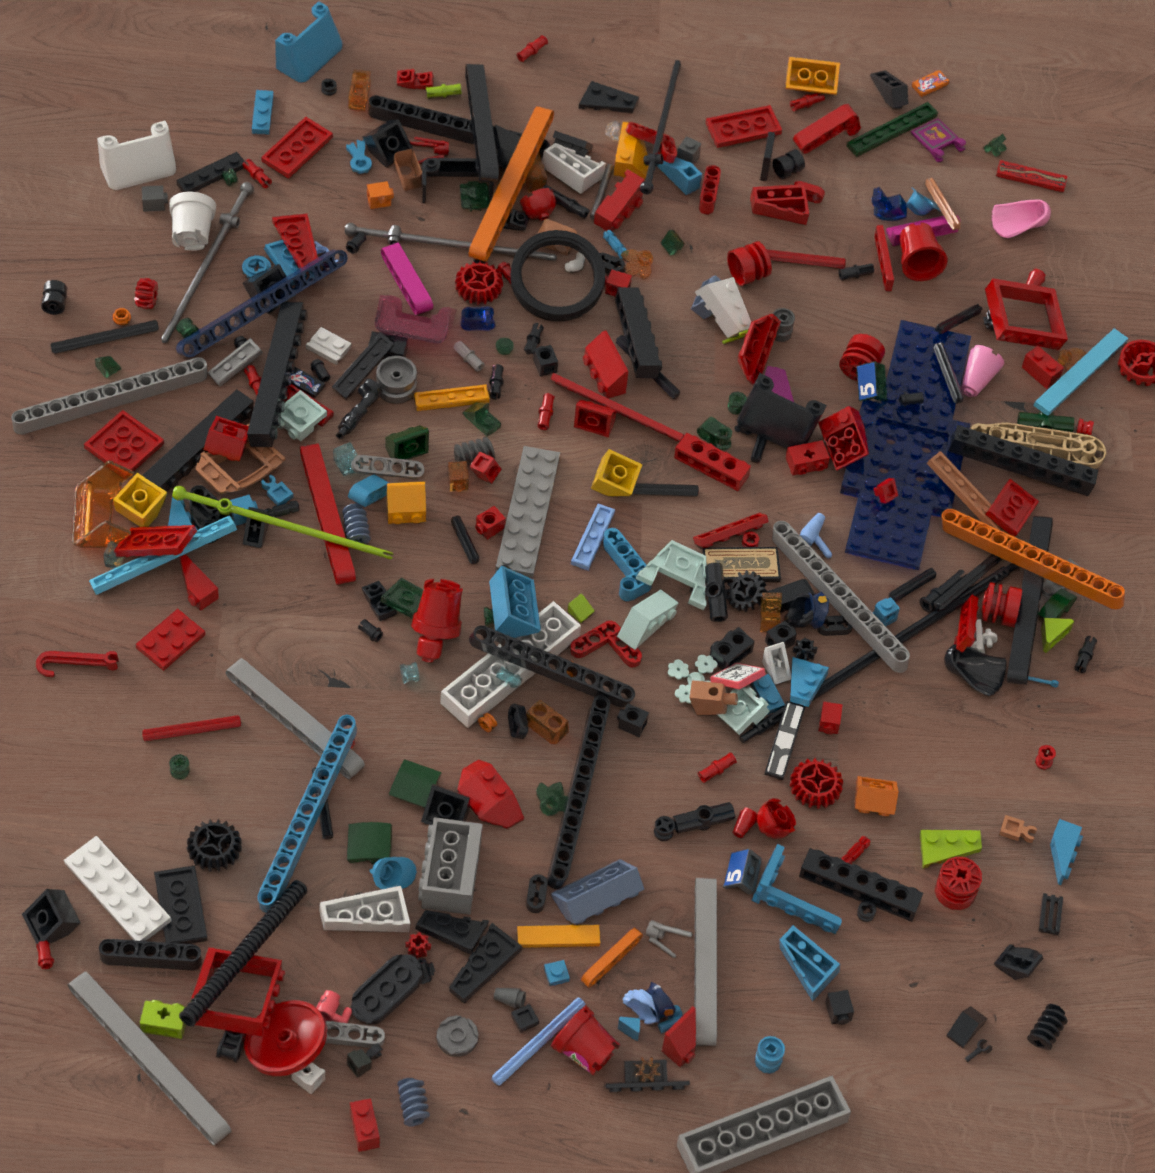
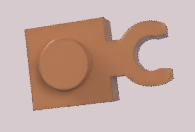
M1005 815L999 835L1015 841L1022 837L1026 842L1033 843L1034 837L1028 833L1035 834L1037 828L1034 826L1025 827L1023 826V820Z

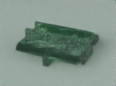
M467 181V184L459 185L462 209H470V212H472V210L481 211L482 208L489 207L487 183Z

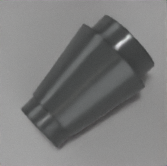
M521 988L495 989L494 1000L515 1009L524 1006L526 992L522 991Z

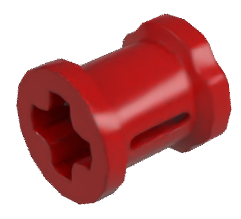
M1043 745L1039 748L1035 759L1038 768L1042 770L1051 768L1053 759L1056 756L1055 749L1050 745Z

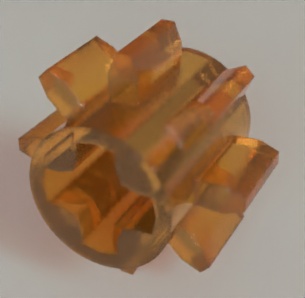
M641 1057L642 1063L634 1065L639 1071L635 1073V1076H643L641 1079L643 1083L646 1081V1078L654 1082L653 1076L660 1075L656 1071L660 1064H653V1057H650L648 1061ZM645 1064L652 1066L650 1075L642 1072L645 1069Z

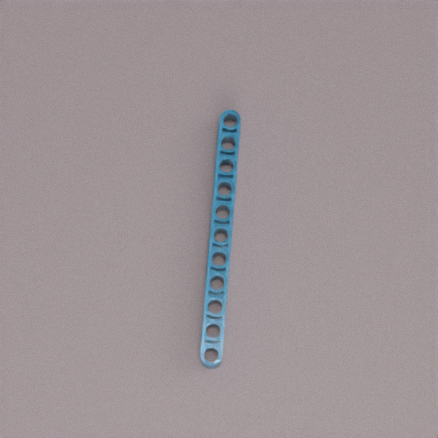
M346 714L338 719L257 896L259 906L265 913L284 893L355 739L357 727L355 719L351 715ZM346 725H350V726H351V727L348 728V729H344V728H343V727L346 726ZM338 742H343V743H344L343 745H340V746H337V745H336V743H338ZM330 759H335V760H336V761L333 762V763H329V762H328ZM322 776L328 777L326 780H320ZM315 793L320 794L318 797H312ZM308 810L313 811L311 814H304ZM298 828H304L302 832H296ZM292 845L297 846L295 849L292 850L287 849L289 846ZM282 863H288V866L280 867ZM273 881H280L278 885L271 884ZM267 898L272 899V901L269 903L263 902Z

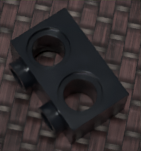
M737 627L735 630L727 632L722 640L716 641L711 645L710 656L717 662V666L724 670L735 663H739L751 654L755 641L740 627Z

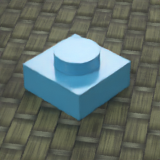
M564 960L544 965L549 986L570 981Z

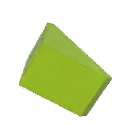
M1044 618L1041 634L1043 651L1045 653L1071 632L1074 623L1072 619Z

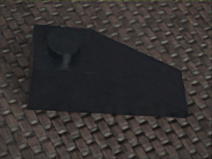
M886 70L870 74L872 81L889 106L899 109L909 104L907 84Z

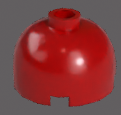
M549 188L535 190L532 192V196L527 197L525 195L519 203L523 212L529 218L539 219L540 221L548 219L556 207L555 195L553 190L551 189L550 191Z
M776 798L769 799L760 807L757 813V824L762 834L771 839H782L795 831L796 819L787 805L783 807L780 804L781 800Z

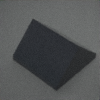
M432 784L421 822L433 825L434 818L465 822L470 812L471 797Z

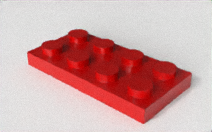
M771 105L706 118L705 122L717 148L768 138L769 132H775V136L782 134V128Z
M305 116L261 157V162L289 179L333 138V133Z
M195 525L130 528L114 549L116 557L179 555L192 540L197 530Z

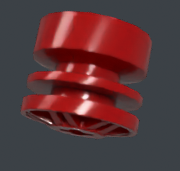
M759 241L747 244L744 248L733 249L727 254L729 271L739 286H745L753 283L755 279L761 280L771 275L772 265L769 254L764 245Z
M868 334L854 335L851 337L840 359V370L848 378L858 382L857 367L874 362L876 374L885 356L884 345L878 339Z
M990 582L983 597L981 607L982 621L987 622L989 614H992L991 623L994 624L997 616H1001V625L1014 628L1020 607L1022 588L1010 586L1007 593L1004 594L1002 584H999L997 592H994L995 583Z
M953 857L943 863L935 885V895L938 901L943 906L952 910H963L970 907L976 899L982 882V872L979 866L973 860L966 857Z

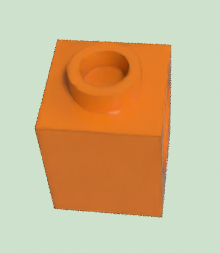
M388 181L367 184V199L370 209L391 206L394 192L392 188H389Z

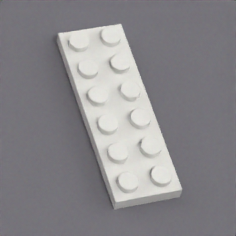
M97 836L64 860L65 865L133 940L146 941L172 921L165 910Z

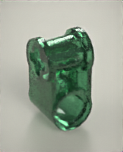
M708 417L697 428L699 437L716 448L727 450L731 447L730 438L732 437V430L714 417Z

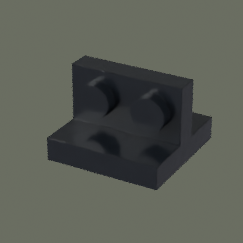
M554 131V144L576 151L575 154L582 157L588 155L589 151L592 152L593 144Z

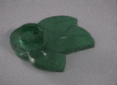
M540 783L536 789V795L540 800L541 811L548 816H553L558 811L563 812L567 796H564L562 783H554L549 788L545 784Z

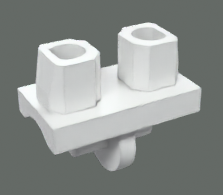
M981 619L976 621V631L974 633V638H977V641H974L971 647L985 654L984 644L991 648L998 638L997 634L991 632V629H986V633H984Z

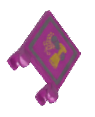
M939 118L911 131V134L933 155L936 162L944 160L941 157L944 155V151L941 149L954 143L959 152L965 150L964 145H966V141L954 134Z

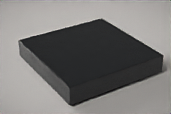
M775 132L768 133L760 177L761 181H766L768 178Z

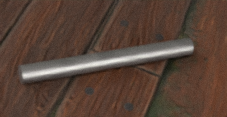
M607 164L590 215V218L593 220L595 211L603 201L614 167L612 164Z

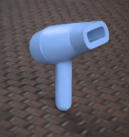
M817 513L802 529L800 536L809 546L815 542L824 556L831 558L832 552L819 536L825 516Z

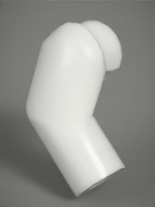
M578 252L575 260L565 264V270L567 272L581 270L584 266L585 257Z

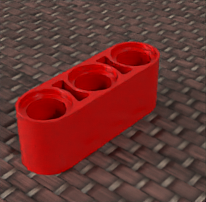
M710 165L705 169L699 202V211L705 215L712 214L715 209L721 175L720 168L715 165Z

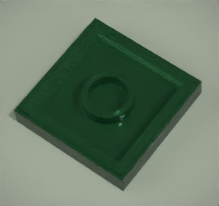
M400 578L381 596L380 601L413 619L414 614L418 611L423 589Z

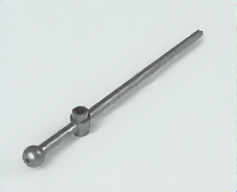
M244 182L240 187L241 193L231 212L221 214L219 223L223 224L166 328L161 338L163 343H167L229 228H238L240 218L236 216L246 197L254 192L252 183Z
M347 223L345 225V234L347 236H354L358 232H362L368 236L387 238L390 245L405 240L469 249L472 243L406 234L401 232V227L398 225H392L389 231L357 227L354 223ZM494 246L492 252L515 255L518 249ZM538 251L533 252L529 256L530 258L552 261L557 259L556 254Z

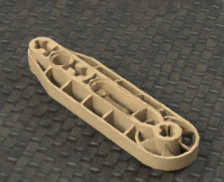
M1007 422L996 424L977 423L970 428L1094 469L1103 464L1106 455V448L1102 441L1085 434ZM1096 450L1102 452V457H1095Z

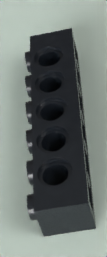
M809 848L799 874L800 878L858 901L872 902L876 908L913 922L923 893L914 887H907L896 880L887 879L876 872H869L862 869L859 865L849 864L841 858L829 856L821 850H814L812 848Z

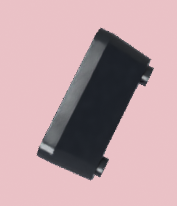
M428 158L422 163V203H426V177H479L476 158ZM489 182V204L493 198L494 182Z

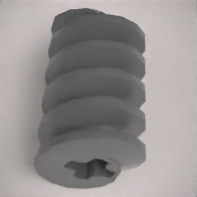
M483 437L482 441L478 438L475 442L470 440L468 444L462 442L461 446L455 444L454 459L457 467L460 468V462L467 466V460L472 463L479 452L491 455L495 459V452L491 441L487 437Z

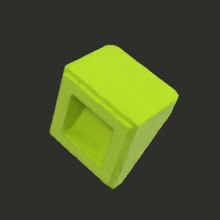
M580 594L568 604L567 612L582 623L595 610L587 599Z

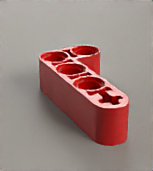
M844 104L799 131L793 137V141L803 154H807L843 131H846L849 136L856 135L861 129L859 117L849 104Z

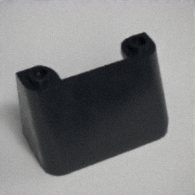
M759 373L739 413L738 424L786 449L791 446L808 443L827 405L816 400L809 401L806 407L798 405L772 392L774 388L772 379Z

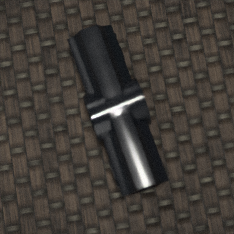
M709 563L705 566L707 581L705 593L709 600L710 619L713 622L726 621L728 618L726 603L728 591L724 584L723 565L721 563Z
M727 802L711 807L701 805L695 811L675 815L672 819L675 823L674 829L679 834L695 829L707 830L711 825L735 820L733 805Z

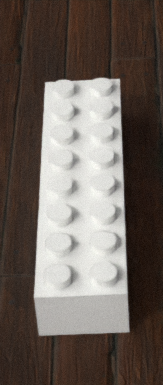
M553 601L539 612L540 632L516 637L515 639L558 656L571 645L574 639L580 637L581 625ZM512 649L515 654L520 655L518 650ZM487 654L441 691V704L469 728L483 714L490 711L532 677L535 672ZM530 656L532 661L538 662L535 657Z

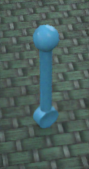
M1028 676V680L1049 684L1052 687H1058L1059 685L1057 680L1049 681Z

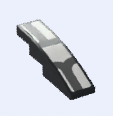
M789 701L786 702L764 775L780 780L784 779L806 706Z

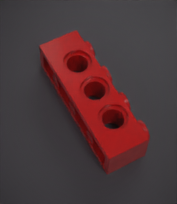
M686 433L675 447L674 459L736 491H739L749 478L751 465L733 457L728 452L716 448L712 444L702 441L697 436Z

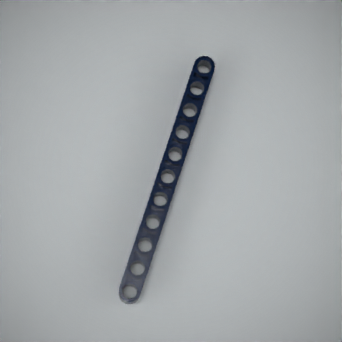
M343 250L328 251L181 340L176 346L177 353L183 357H194L345 265L348 260L346 252ZM337 253L339 255L338 262L335 261V255ZM322 262L325 266L323 271L320 270V264ZM307 271L310 274L308 280L305 279V273ZM292 280L295 282V287L293 289L290 288V283ZM277 289L280 291V296L278 298L275 297V292ZM262 298L265 300L264 307L260 306ZM246 308L250 309L249 316L245 315ZM231 317L235 318L233 326L230 324ZM216 326L220 327L218 335L215 334ZM201 335L205 337L203 344L199 341ZM186 344H188L190 347L188 353H185L184 347Z

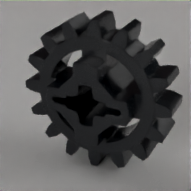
M746 570L744 575L739 572L738 578L732 577L733 583L727 584L730 589H727V600L738 611L743 609L747 612L748 608L755 610L754 605L760 606L759 601L765 600L763 594L767 593V590L764 588L766 583L754 571L750 574Z

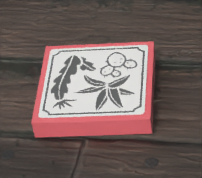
M735 663L711 676L710 680L714 683H722L725 687L740 690L760 679L766 673L765 668Z

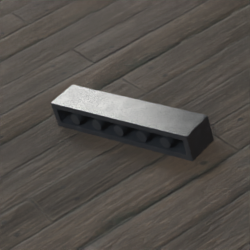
M618 287L615 304L636 378H657L659 371L662 370V360H659V350L655 346V335L651 332V321H648V311L644 307V296L641 295L638 287Z

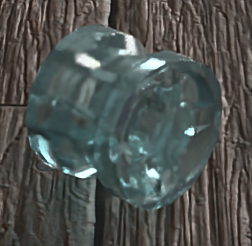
M412 662L411 665L400 664L403 684L411 680L419 681V671L416 662Z

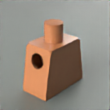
M692 680L689 698L696 715L725 714L728 705H737V693H727L724 684Z

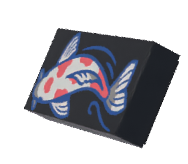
M295 367L293 373L291 372V384L314 399L325 388L324 382Z

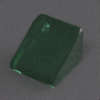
M111 356L95 359V366L106 378L121 370V367Z

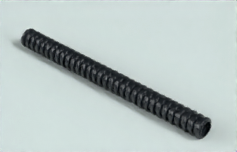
M294 880L288 886L281 897L264 914L202 989L191 999V1002L180 1012L179 1017L185 1025L195 1026L207 1009L218 999L258 949L262 947L276 928L297 906L308 892L304 883Z

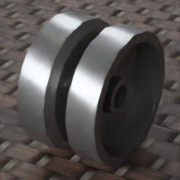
M402 356L387 357L379 363L376 371V382L383 390V394L380 397L389 403L395 404L410 400L417 388V370L414 363Z

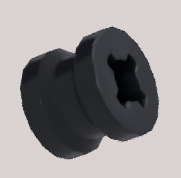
M661 816L655 821L654 835L658 840L668 841L673 837L674 820L668 816Z

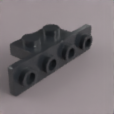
M666 1059L624 1061L625 1082L604 1083V1088H609V1092H622V1088L630 1087V1091H643V1087H651L653 1091L664 1090V1086H672V1090L685 1089V1085H690V1081H668Z

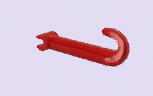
M45 651L37 657L36 669L42 676L54 677L55 673L54 671L43 669L45 663L106 666L109 670L113 671L118 669L117 662H119V658L115 651H109L106 654Z

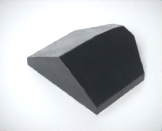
M1010 944L995 961L994 965L1012 979L1018 980L1029 977L1043 960V955L1036 950L1014 947V945Z

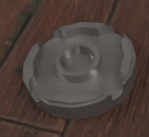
M458 1015L446 1018L437 1029L436 1039L438 1046L444 1053L450 1056L460 1057L469 1054L474 1050L478 1041L476 1025L472 1020Z

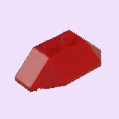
M774 314L766 315L751 322L748 332L744 337L742 349L738 354L737 361L747 381L754 385L759 373L763 374L781 323Z
M477 760L462 769L457 791L460 794L471 797L470 808L479 820L502 826L506 829L524 820V815L513 791L492 764Z

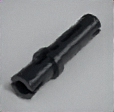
M544 185V186H543V188H549L550 191H551V189H552V188L549 187L548 185ZM552 189L557 204L566 208L569 213L573 212L583 219L588 216L590 209L580 205L577 200L570 199Z

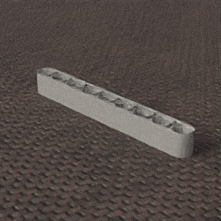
M240 658L226 670L229 680L320 757L322 756L332 734L327 728L244 659ZM343 742L336 743L337 746L344 744ZM350 749L339 773L347 779H351L365 767V763L358 754ZM330 759L328 762H329V763H333V762H335L336 760H335V759Z
M696 878L694 1007L696 1008V1045L716 1046L717 880Z

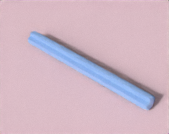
M576 998L492 1075L493 1082L499 1086L558 1033L585 1006V1002L581 998Z

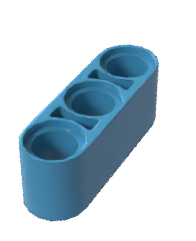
M373 474L355 483L349 491L348 498L363 507H367L387 495V483L389 482Z

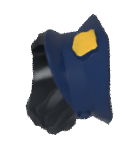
M810 592L801 593L794 598L789 612L784 616L783 621H786L794 628H803L811 625L814 629L823 626L829 612V599L823 592L812 595Z

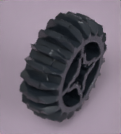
M219 818L216 823H213L210 819L208 824L202 821L201 827L195 825L194 831H190V838L187 839L189 858L194 860L195 866L200 865L202 870L208 867L209 872L213 868H216L219 872L220 867L227 870L228 864L234 865V859H238L239 853L242 851V839L238 830L235 831L233 825L228 826L227 821L221 824ZM204 838H206V841L203 842L202 845L198 847L199 843H200ZM231 844L229 849L226 852L222 853V850L227 848V845Z

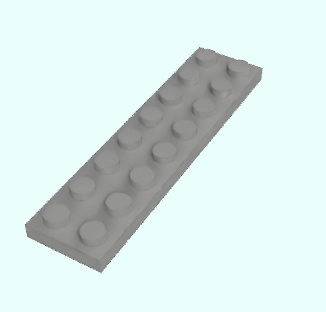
M528 446L523 447L497 559L496 571L501 565H508L513 571L533 578L560 452Z

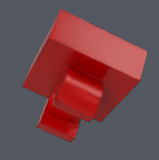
M888 478L878 484L877 488H873L875 496H879L881 503H888L899 496L894 478Z

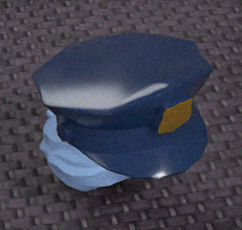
M653 982L650 983L649 989L645 991L643 989L630 990L623 997V1003L631 1008L639 1016L640 1020H644V1023L647 1025L655 1022L659 1024L660 1019L663 1017L673 1018L676 1010L670 997L658 984Z

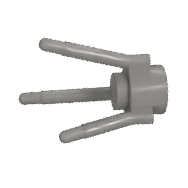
M651 920L646 930V935L650 937L649 942L656 944L667 954L675 958L676 954L659 942L658 938L663 939L666 931L691 937L693 933Z

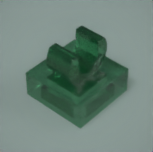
M1004 134L993 138L983 149L986 153L992 150L995 157L1001 154L1000 151L1003 152L1007 149L1002 143L1006 140Z
M669 230L661 241L662 246L669 255H675L685 245L675 230Z

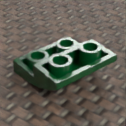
M404 759L392 784L389 796L425 808L432 784H438L442 772Z
M362 822L349 824L347 860L349 863L369 860L371 864H375L379 859L391 857V823Z

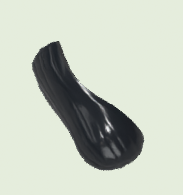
M957 644L947 649L944 662L948 671L959 676L974 690L982 694L993 696L999 691L1005 678L1006 658L989 656L972 647H967L961 652L956 649Z

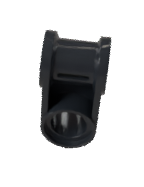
M225 1030L218 1045L216 1057L228 1058L233 1060L234 1063H238L246 1034L239 1033L234 1035L231 1033L232 1031Z

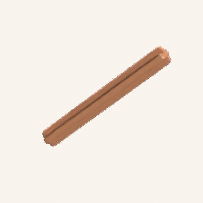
M927 178L925 185L952 230H959L961 223L935 180Z

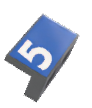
M750 848L732 852L723 888L728 889L738 886L747 894L754 893L762 858Z

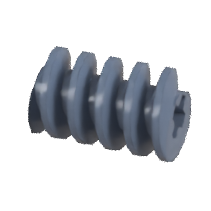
M358 503L347 505L342 510L346 539L363 544L369 543L371 537L368 529L369 524L367 523L368 518L366 517L367 512Z
M414 1078L399 1080L397 1086L399 1087L398 1093L402 1103L403 1118L405 1119L404 1124L409 1127L420 1125L425 1119L430 1117V1113L426 1111L429 1106L424 1104L427 1101V1097L422 1096L426 1093V1090L421 1088L424 1086V1081Z

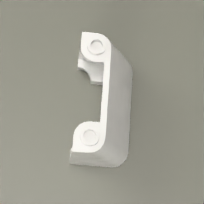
M166 120L152 125L151 136L120 144L115 137L110 135L97 138L100 167L111 189L120 190L175 174L176 163Z

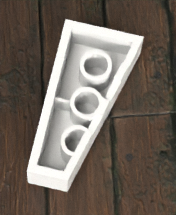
M401 886L320 902L319 912L324 930L409 932L410 920Z

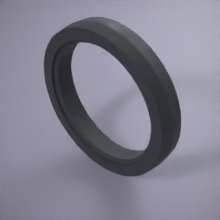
M563 230L545 231L526 240L516 252L510 270L511 286L519 303L531 314L549 321H569L583 316L596 305L605 286V267L598 250L582 236ZM550 245L567 246L580 252L589 261L594 273V284L587 296L575 304L563 307L546 305L535 299L524 286L521 274L526 259L533 252Z

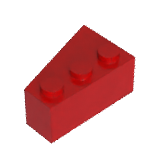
M628 169L624 173V180L621 183H616L615 188L617 189L611 196L607 195L595 211L594 224L605 231L611 230L613 232L615 229H618L626 218L628 219L633 211L643 203V193L640 191V185L645 179Z
M805 184L752 188L750 196L752 213L807 225L809 209Z

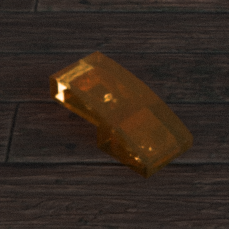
M762 592L760 632H767L780 624L782 593Z

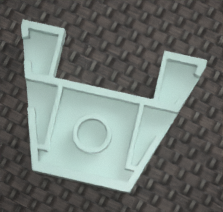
M673 540L636 576L637 580L651 586L657 572L665 574L693 588L688 604L704 610L706 607V556Z

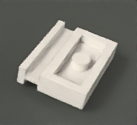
M321 327L311 338V341L307 342L306 349L337 365L338 361L351 349V343Z

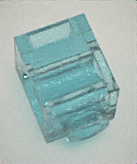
M349 442L334 448L333 460L343 476L355 473L351 468V462L358 454L352 444ZM359 459L358 462H356V465H359V468H360V459Z

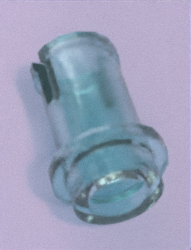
M501 667L496 674V678L508 683L511 688L517 689L522 682L519 674L515 675L504 667Z

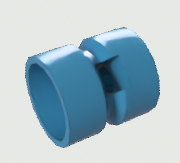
M768 1036L759 1042L755 1055V1064L760 1071L770 1074L779 1070L785 1053V1046L779 1038Z

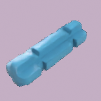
M611 230L605 231L603 238L618 253L617 255L621 259L628 257L629 251L623 247L624 245L614 236L615 234Z

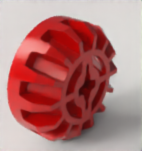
M1134 340L1123 347L1118 367L1123 376L1127 375L1126 380L1130 382L1134 379L1136 380V385H1140L1141 382H1144L1145 386H1150L1151 383L1155 384L1154 342ZM1152 367V368H1153V374L1150 376V375L1148 374V372H1149L1150 368Z

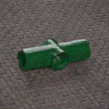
M1042 411L1038 414L1019 412L1017 424L1073 433L1075 419L1074 417L1056 416L1053 412L1049 416Z

